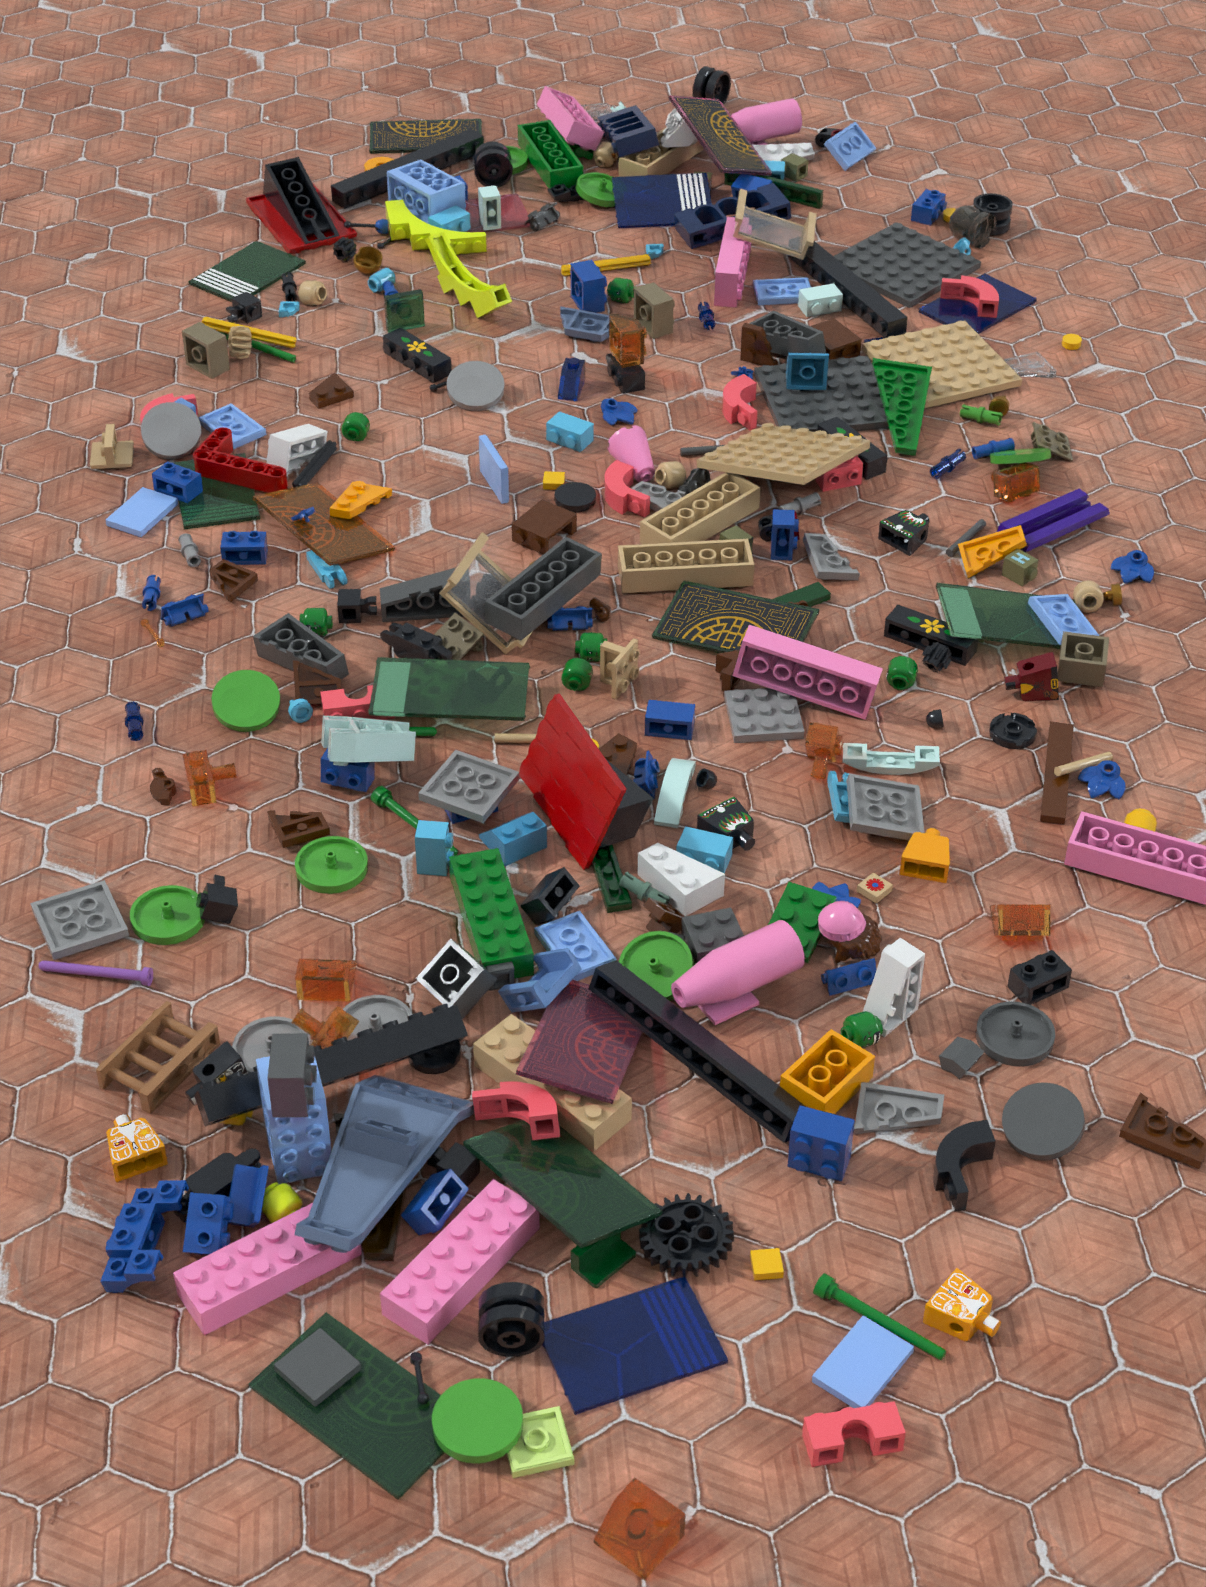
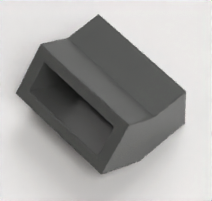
M957 1037L939 1055L942 1070L952 1072L958 1079H961L980 1059L984 1051L972 1040Z

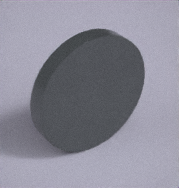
M1015 1001L1001 1002L988 1007L980 1015L976 1027V1040L984 1053L997 1062L1010 1066H1030L1043 1061L1051 1053L1055 1041V1028L1050 1018L1032 1005Z
M1034 1083L1021 1088L1009 1098L1003 1110L1002 1125L1008 1143L1019 1154L1034 1160H1052L1068 1154L1078 1145L1084 1133L1085 1117L1080 1101L1071 1091L1053 1083Z

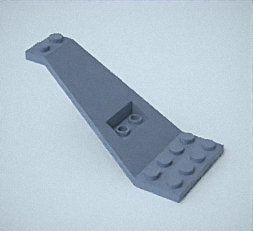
M373 1075L355 1083L309 1216L296 1224L294 1235L304 1238V1241L309 1244L319 1245L323 1243L329 1245L333 1251L347 1253L359 1246L455 1125L475 1114L473 1102L379 1075Z

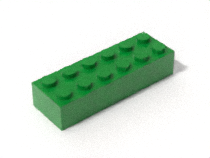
M551 120L517 125L518 145L526 152L529 161L548 189L563 183L567 188L576 185L579 176L584 174V167Z
M495 848L450 856V880L475 959L485 968L489 965L512 961L515 979L533 976L534 953L499 849Z

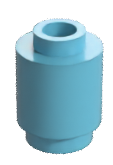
M383 268L371 275L367 283L371 291L381 292L383 291L382 285L384 282L390 281L391 283L392 281L395 284L396 276L389 268Z

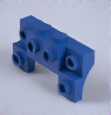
M186 1180L159 1181L156 1188H136L131 1203L123 1204L121 1212L115 1220L112 1235L106 1243V1253L109 1256V1260L100 1280L106 1292H123L132 1284L155 1281L154 1271L158 1261L163 1260L161 1251L155 1250L165 1224L161 1213L181 1210V1198L184 1191L189 1190Z

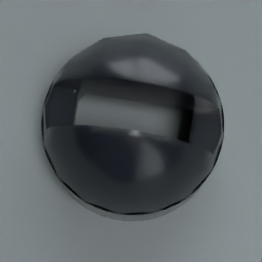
M941 709L928 713L926 722L931 728H944Z
M705 768L700 770L696 778L697 786L704 789L713 788L717 783L716 774Z

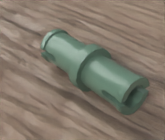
M625 872V875L622 876L619 882V886L637 895V899L641 901H647L648 898H652L665 904L669 903V896L653 888L650 882H643L629 872Z

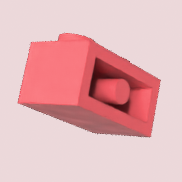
M855 456L815 478V481L823 492L860 485L862 483L863 463L858 456Z

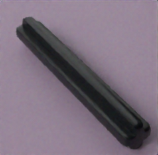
M327 441L292 482V489L294 491L301 492L336 451L337 444L335 441Z

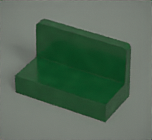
M621 1229L587 1243H580L571 1250V1269L593 1288H598L634 1259L636 1251L621 1239Z

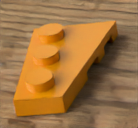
M363 481L352 482L330 507V516L351 519L366 511V506L380 503L382 497L387 499L391 497L392 488L365 484Z
M1021 525L958 544L967 578L1004 559V557L1016 549H1022L1027 546Z

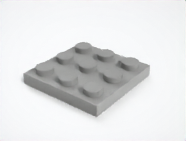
M771 688L724 691V700L734 743L804 739V728L795 696Z
M455 750L418 793L419 800L484 823L519 781V772Z
M849 773L846 782L850 830L907 841L911 839L915 832L925 833L920 788L918 785Z
M105 880L30 903L32 912L53 960L129 936L128 928Z

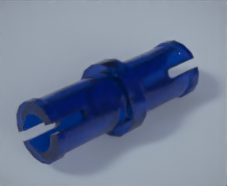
M701 302L698 305L699 319L706 330H709V326L712 330L716 325L714 313L710 309L709 303L704 302L703 306Z
M957 449L951 455L944 456L938 464L930 468V475L934 479H939L945 473L953 471L956 465L966 460V453L964 451L961 452L962 449Z
M129 702L125 706V726L128 728L130 740L139 741L143 738V716L140 714V705L137 702Z

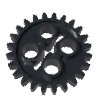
M687 1193L685 1200H681L678 1194H676L675 1201L673 1202L665 1197L664 1206L655 1203L654 1212L650 1211L654 1215L641 1220L639 1239L640 1248L644 1249V1257L650 1258L651 1266L660 1263V1272L670 1268L671 1276H674L677 1271H682L683 1278H686L688 1271H692L695 1277H698L699 1269L710 1273V1265L719 1268L720 1259L727 1260V1251H732V1242H734L733 1222L729 1221L728 1212L722 1213V1205L713 1207V1199L711 1198L704 1203L702 1202V1195H699L695 1200H691L690 1193Z

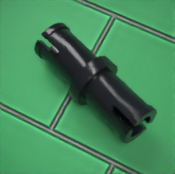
M284 272L281 277L285 300L291 301V298H293V302L297 300V285L294 282L293 274L287 272L286 277Z

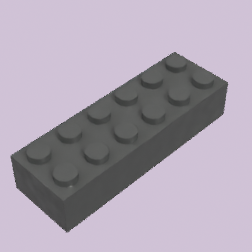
M568 537L563 538L485 601V623L519 640H523L601 575L602 553Z

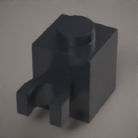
M247 291L231 298L232 306L226 308V311L232 314L227 317V321L231 323L241 319L248 324L262 317L261 300Z
M339 589L337 602L339 623H361L362 613L377 615V606H369L376 605V596L362 599L361 589Z
M214 875V884L207 883L203 893L199 892L196 906L200 908V919L230 924L238 908L237 889L225 886V876Z
M457 1142L448 1152H445L439 1146L427 1161L428 1165L436 1168L437 1173L451 1168L467 1187L480 1173L479 1154L474 1149L465 1147Z

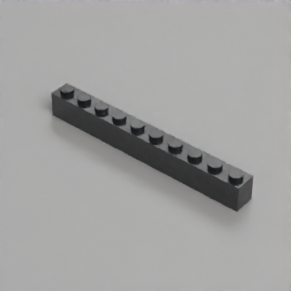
M468 129L332 184V201L346 209L388 192L387 171L418 160H423L441 170L473 157L476 149L484 144V136L473 129Z
M801 237L788 240V248L800 252ZM815 241L813 246H808L803 260L788 255L792 261L821 285L834 283L843 294L842 302L884 338L906 333L908 317Z
M614 961L596 967L588 988L590 991L783 1143L790 1141V1130L799 1106L806 1107L620 962Z
M442 1004L433 1008V1013L423 1015V1012H418L408 1016V1021L398 1024V1021L394 1020L383 1024V1029L373 1032L372 1028L357 1033L358 1038L347 1040V1037H342L332 1041V1046L322 1049L321 1045L315 1046V1059L322 1086L325 1087L462 1041L468 1034L458 1006L448 1007L447 1004ZM257 1066L253 1067L254 1072L244 1075L243 1071L228 1075L227 1081L217 1084L216 1080H212L200 1085L201 1089L194 1096L205 1127L262 1108Z

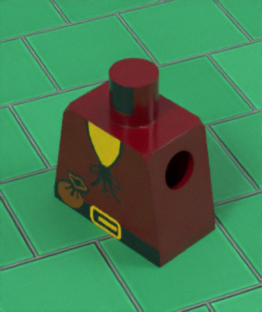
M1053 652L1018 661L1016 664L1017 675L1004 677L1005 689H1019L1021 700L1023 701L1059 700L1058 672Z

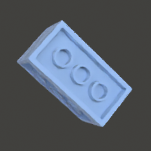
M418 160L387 171L388 201L403 200L408 210L418 219L428 223V217L453 206H458L466 211L465 183L427 162Z
M270 1056L256 1059L265 1131L277 1183H292L297 1180L323 1176L331 1154L326 1097L318 1067L317 1081L311 1085L315 1089L314 1105H309L308 1117H272L267 1079ZM314 1059V1063H311V1065L317 1066L316 1059Z

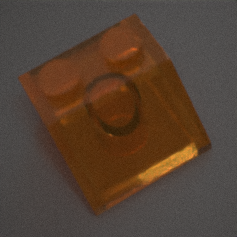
M610 313L609 349L621 368L644 364V356L647 353L644 339L647 338L646 328L641 325L638 319Z
M990 905L994 935L1002 936V941H1017V936H1027V941H1043V936H1051L1050 905Z
M300 958L295 976L298 1000L350 1002L357 960Z
M634 1478L614 1499L594 1538V1544L645 1580L685 1535L686 1514Z

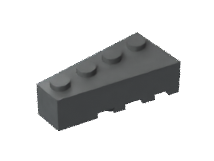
M772 311L749 323L764 328L766 339L770 342L771 352L787 356L788 353H826L822 331L776 311Z
M456 568L380 588L382 622L450 618L454 613L464 617L439 594L448 583L447 580ZM467 569L457 585L450 591L470 608V578Z
M289 613L253 636L258 656L285 668L293 670V660H297L340 679L349 675L344 654Z

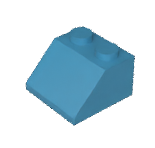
M788 353L786 389L826 390L829 354Z
M531 812L479 834V838L489 849L498 848L504 866H507L547 848V825L534 812Z

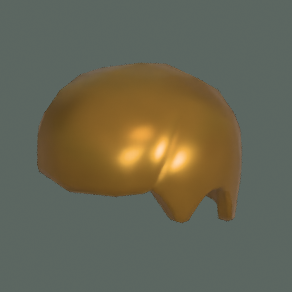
M363 246L354 255L353 262L358 271L370 275L380 269L383 257L377 248Z

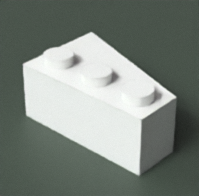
M305 424L270 434L266 463L285 468L287 479H289L288 475L291 472H298L301 469V465L304 462L309 463L325 445L328 431Z

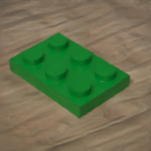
M788 882L769 924L778 920L787 922L800 939L804 951V962L809 963L822 935L819 930L818 916L824 907L836 902L837 897Z

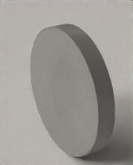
M482 361L465 362L450 372L447 378V393L450 400L462 409L469 411L486 410L495 406L503 397L504 378L501 372L489 363Z
M167 402L153 407L146 413L141 424V436L144 445L152 454L163 459H180L192 453L201 440V424L198 416L189 407L180 403Z
M370 995L358 998L346 1005L339 1013L336 1021L337 1039L347 1037V1040L358 1038L357 1033L372 1028L373 1032L383 1029V1024L397 1020L398 1024L408 1021L407 1017L412 1015V1012L402 1001L390 996Z
M265 1017L243 1027L236 1035L232 1047L241 1056L247 1072L251 1073L254 1072L253 1067L257 1066L256 1059L270 1056L272 1034L308 1033V1031L299 1022L290 1018ZM308 1033L309 1045H311V1038Z

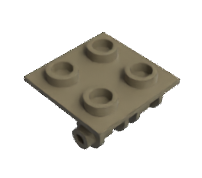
M1032 423L1034 429L1031 434L1033 448L1051 449V453L1073 461L1068 437L1064 433H1057L1044 424Z
M454 613L434 634L442 638L443 646L452 652L453 663L450 664L452 667L470 649L479 652L484 646L481 640L484 633L457 613Z

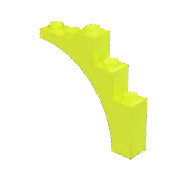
M403 200L385 201L386 219H388L391 240L410 239L412 250L429 249L425 238L444 231L455 254L487 252L485 232H457L435 227L414 216L408 210Z
M444 231L425 238L439 271L437 278L444 294L454 290L460 306L471 302L477 318L493 313L512 302L505 284L499 286L486 284L473 276L465 268L449 244Z

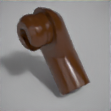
M596 597L592 598L589 606L596 610L595 616L600 622L607 621L611 615V607Z

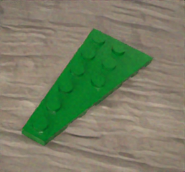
M873 358L872 365L895 453L916 456L932 367Z

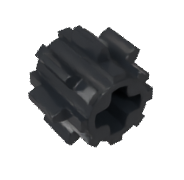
M342 237L334 243L333 254L338 260H345L347 262L356 254L357 245L352 239Z
M938 642L933 643L931 647L927 645L922 653L925 656L922 660L923 664L935 672H940L942 668L947 669L952 661L949 658L951 655L950 649Z

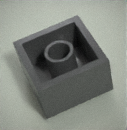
M731 907L682 917L681 935H684V942L692 953L694 965L712 950L744 936Z
M452 939L444 945L416 978L442 1004H447L448 1007L457 1005L462 1019L497 980L467 950Z
M308 1033L272 1034L267 1077L272 1117H308L309 1105H314L315 1089L311 1085L317 1081V1066L311 1065V1063H314L315 1049L314 1045H309Z

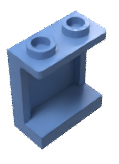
M569 948L536 953L534 961L539 970L528 982L504 985L498 991L511 1013L546 1008L582 970L575 955Z

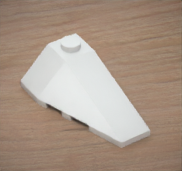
M678 104L667 116L665 123L667 127L663 130L665 137H661L660 140L663 147H689L700 139V133Z

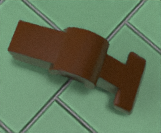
M155 768L152 770L154 779L150 784V793L155 800L161 802V805L170 806L172 797L177 792L175 782L172 778H168L161 768Z

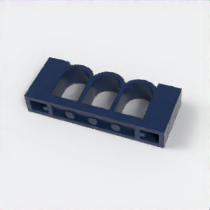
M636 105L597 117V124L604 131L603 136L606 137V140L612 142V151L619 158L659 145L655 127Z
M774 183L758 187L757 190L747 191L746 207L758 208L755 210L785 220L791 219L790 202ZM726 197L718 200L715 205L704 204L695 207L693 210L689 208L674 213L675 229L690 249L723 239L727 220L726 215H736L738 198ZM747 214L743 216V218H749V226H752V231L774 224ZM703 222H712L706 225L702 224Z

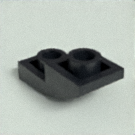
M563 183L547 189L552 198L557 201L572 202L583 200L576 191V185L567 188Z

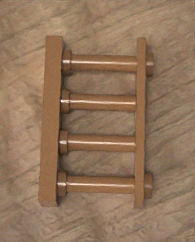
M166 1001L106 1060L99 1064L96 1069L99 1087L104 1090L113 1080L118 1081L139 1092L142 1110L151 1114L192 1073L194 1067L220 1045L218 1026L208 1022L201 1030L196 1031L175 1020L171 1002ZM168 1028L190 1039V1041L184 1047L179 1048L158 1036ZM151 1045L173 1058L167 1064L161 1065L141 1055V1053ZM133 1062L156 1075L149 1082L144 1083L124 1073L123 1070Z

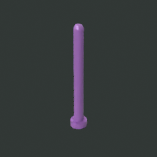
M45 960L39 962V969L42 971L141 981V984L144 986H150L153 980V969L150 967H144L141 971Z

